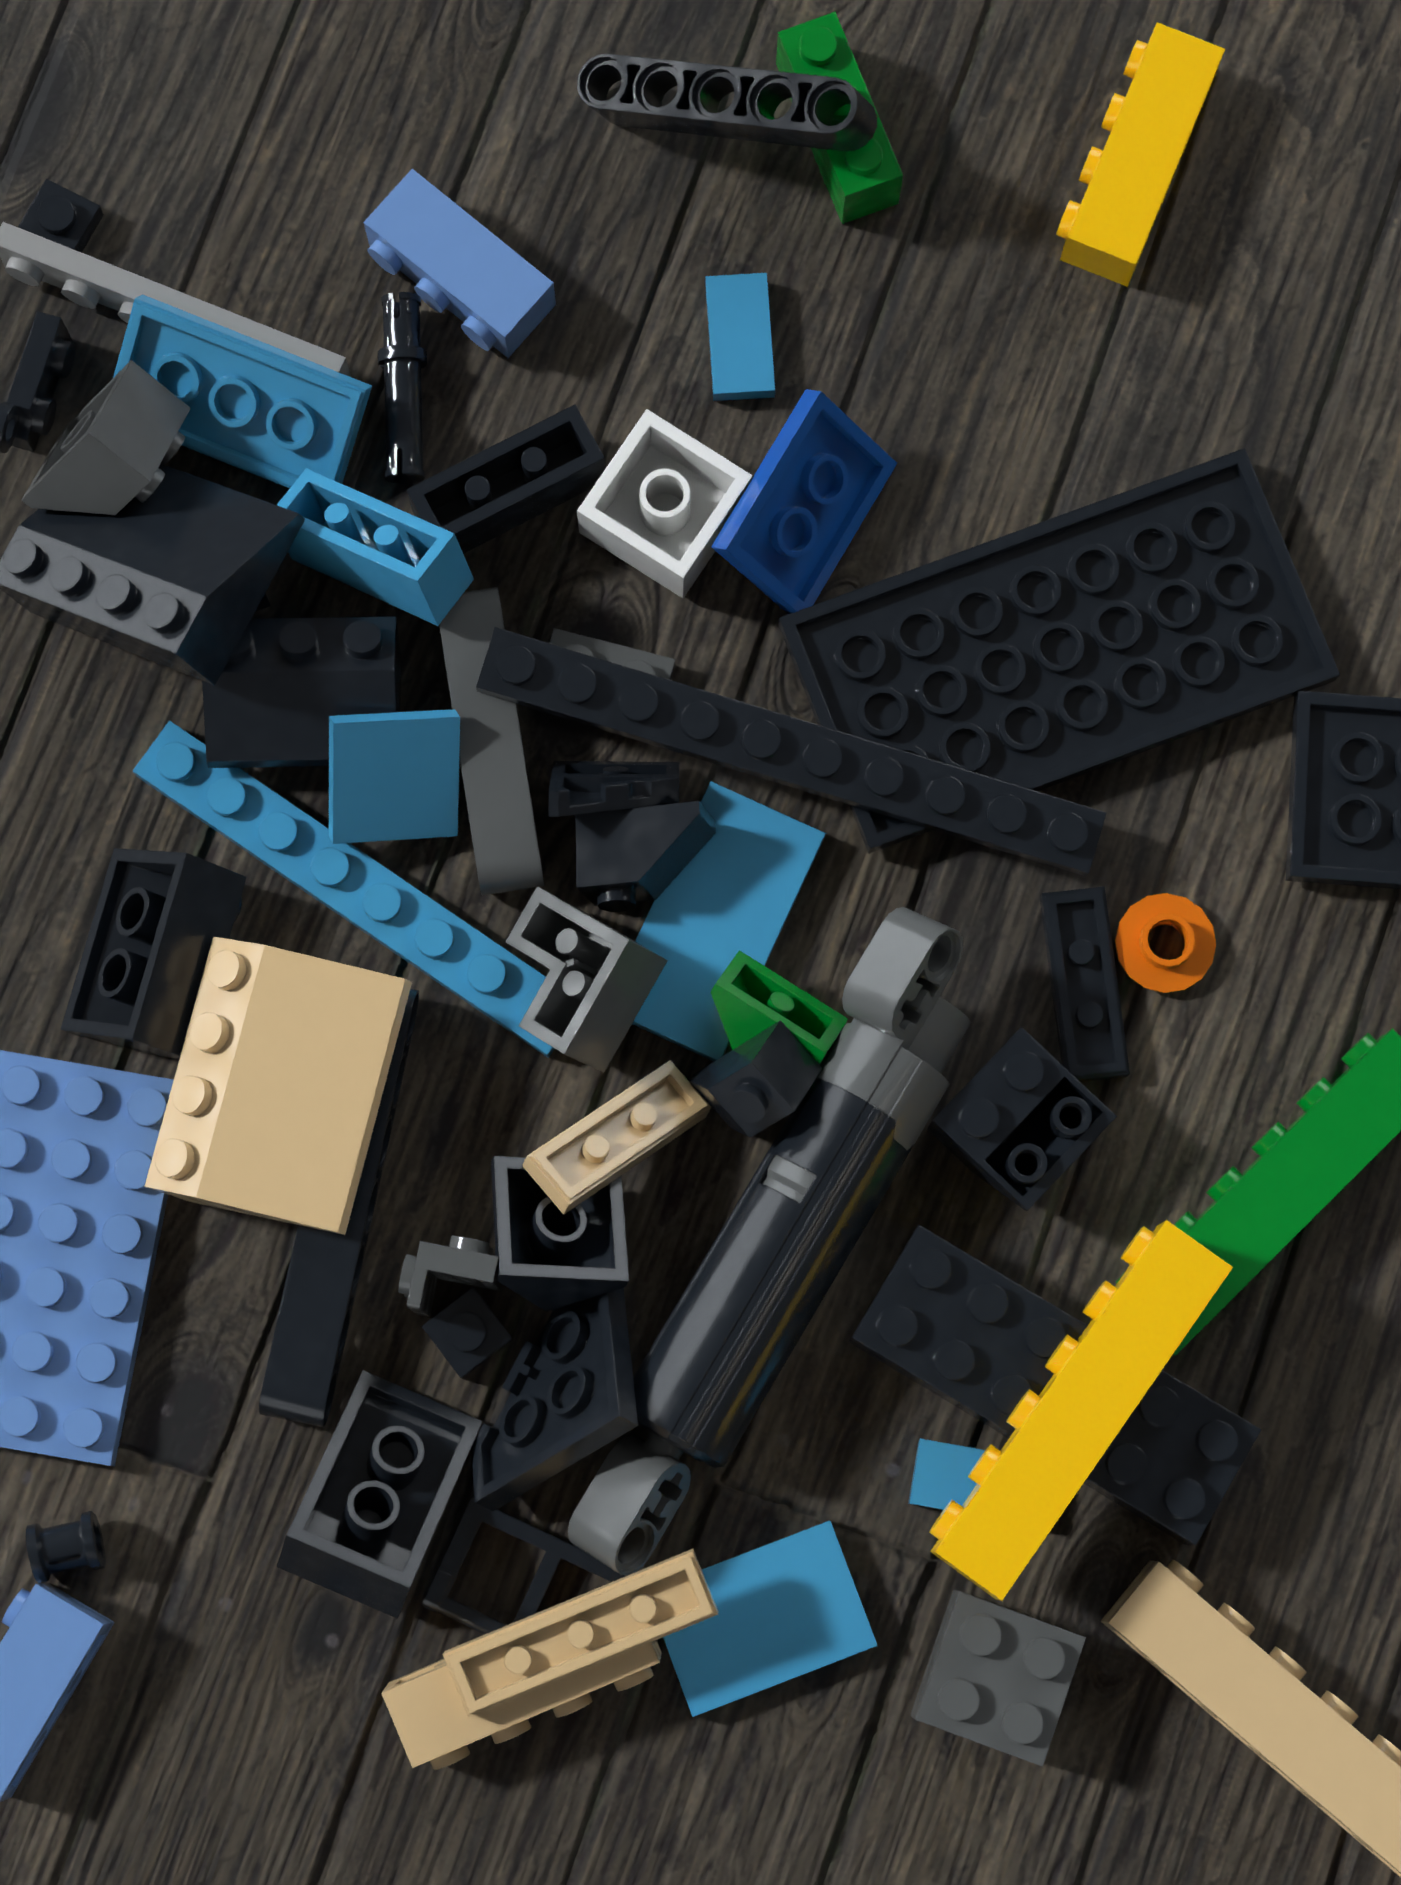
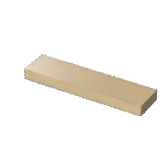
M691 1549L448 1649L443 1653V1657L469 1718L716 1616L719 1611L695 1552Z

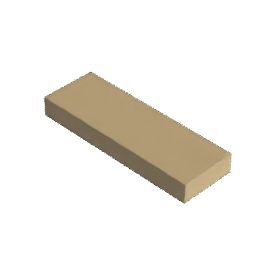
M670 1060L527 1155L522 1166L564 1215L706 1118L711 1106Z

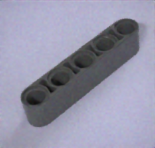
M498 587L464 592L439 626L452 709H455L460 716L459 757L481 895L545 886L517 704L477 692L476 690L494 628L497 627L505 630Z

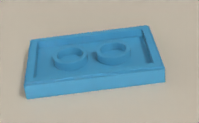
M830 1520L702 1569L719 1611L718 1615L663 1637L692 1717L878 1646Z

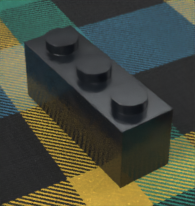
M574 404L406 490L414 516L454 533L464 554L593 488L605 470V458L577 406Z

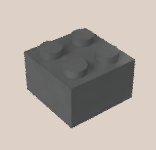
M953 1590L910 1716L917 1721L1043 1767L1086 1637L964 1592Z

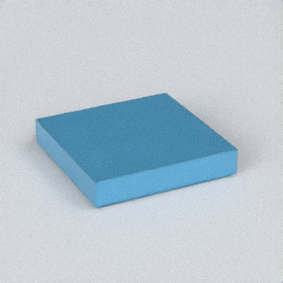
M455 709L329 716L328 836L332 844L458 836L460 716Z

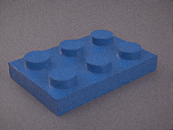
M806 389L711 548L788 615L813 606L893 472L897 462L822 391Z

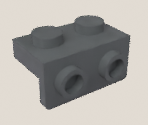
M452 1235L449 1247L420 1241L417 1256L409 1254L405 1256L398 1292L404 1294L405 1298H408L407 1308L417 1315L430 1317L438 1279L501 1292L503 1284L497 1281L496 1275L499 1257L493 1255L494 1248L490 1247V1243L477 1239Z

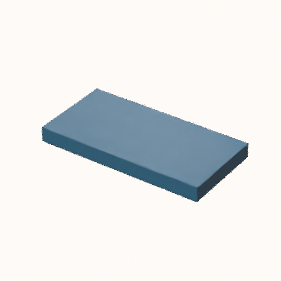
M142 294L134 299L113 378L132 360L188 405L191 409L179 429V432L185 436L182 446L287 488H291L306 468L336 482L343 483L372 385Z
M710 781L701 804L714 818L716 833L662 894L654 900L635 942L668 961L632 1024L711 1061H716L724 1056L730 1042L710 992L739 950L762 965H766L826 833Z

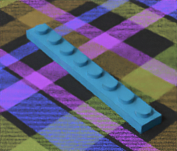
M170 720L133 769L136 777L547 1058L550 1057L555 1048L519 1027L546 976L352 844H332L328 836L329 829L242 769L208 768L206 745Z

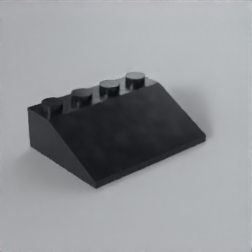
M159 465L158 468L165 473V476L151 496L143 503L134 497L116 515L38 509L18 526L0 559V589L30 613L215 686L302 527L305 518L300 513L166 465Z

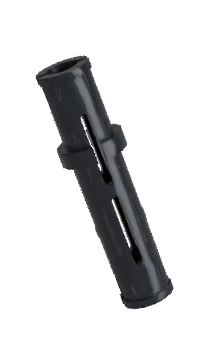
M399 292V302H395V294L388 293L381 297L384 347L378 351V365L384 369L385 480L392 483L407 484V475H411V482L418 483L425 479V472L423 470L421 369L427 366V351L421 347L420 338L421 297L414 293Z

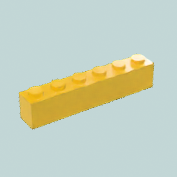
M1168 1220L1159 1224L1153 1232L1145 1226L1138 1231L1121 1256V1259L1130 1266L1116 1286L1107 1280L1101 1284L1083 1310V1313L1092 1319L1078 1340L1067 1334L1045 1365V1368L1054 1374L1040 1395H1037L1030 1389L1025 1393L1006 1421L1015 1428L1010 1438L1001 1450L992 1444L989 1445L968 1475V1478L977 1483L962 1506L952 1499L929 1531L930 1534L938 1539L930 1552L996 1600L1002 1601L1233 1268Z

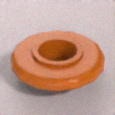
M1169 893L1146 896L1130 906L1119 921L1115 939L1118 960L1127 975L1145 989L1162 993L1185 990L1200 981L1212 965L1216 949L1213 925L1202 908L1186 897ZM1160 925H1167L1178 930L1184 941L1182 955L1171 960L1156 956L1148 943L1149 933L1152 929Z

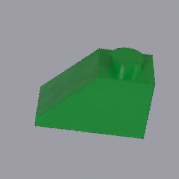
M740 950L710 992L732 1050L781 1020L820 1065L848 1021V1018Z

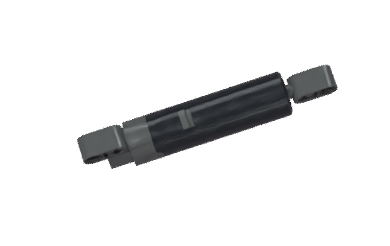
M905 907L896 908L881 923L844 988L842 997L843 1009L847 1015L854 1019L851 1023H846L820 1065L822 1070L796 1110L789 1115L633 1376L638 1425L650 1433L646 1440L639 1436L630 1435L615 1444L576 1507L568 1527L569 1540L574 1546L620 1575L628 1576L643 1567L682 1504L691 1481L690 1469L686 1464L679 1461L683 1452L713 1468L725 1466L949 1087L950 1083L941 1073L971 1024V1021L964 1013L940 997L962 956L963 938L958 930Z

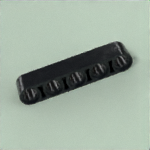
M599 54L592 57L582 66L577 77V90L580 98L610 123L623 127L845 152L856 151L864 147L873 138L877 128V114L874 107L846 80L837 77L617 54ZM621 80L618 93L607 100L609 89L614 83ZM677 86L675 98L669 104L662 106L664 95L669 89ZM734 92L732 104L726 110L718 113L720 101L725 95ZM788 98H792L789 111L784 116L774 119V113L779 104ZM851 104L847 118L838 125L832 126L834 113L840 107Z

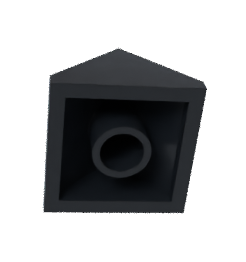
M493 1156L491 1174L495 1254L499 1257L496 1270L498 1282L546 1312L627 1286L629 1273L622 1175L563 1215L523 1168L522 1165L526 1158Z

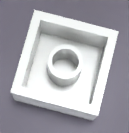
M646 409L578 508L579 533L681 598H684L714 554L715 550L711 546L753 478V475Z

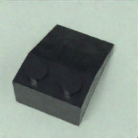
M363 1370L287 1532L277 1567L398 1619L482 1421Z

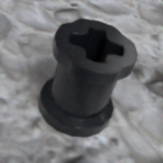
M93 1511L82 1513L78 1521L48 1528H42L39 1523L27 1525L26 1546L28 1558L37 1583L50 1581L52 1573L87 1565L93 1570L105 1568L106 1557L102 1532L97 1516Z

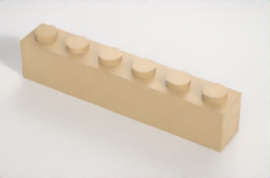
M1173 1559L1167 1567L1159 1561L1150 1560L1102 1618L1101 1622L1401 1878V1751L1379 1734L1373 1742L1367 1739L1352 1726L1359 1716L1328 1690L1319 1698L1300 1682L1307 1672L1281 1649L1275 1646L1267 1654L1249 1638L1255 1628L1237 1611L1226 1603H1223L1216 1610L1197 1593L1204 1586L1203 1583L1184 1566Z

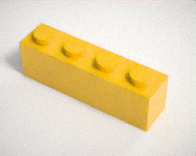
M1158 22L1154 27L1148 44L1139 40L1136 41L1123 75L1133 79L1126 97L1114 93L1101 125L1102 129L1110 131L1108 140L1103 150L1092 146L1079 177V182L1088 185L1082 202L1080 204L1069 200L1056 232L1057 236L1066 239L1060 258L1061 261L1126 287L1129 286L1214 81L1225 48Z

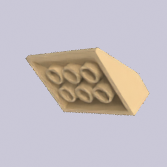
M213 936L144 1187L197 1204L345 1235L412 982L404 978L268 945Z

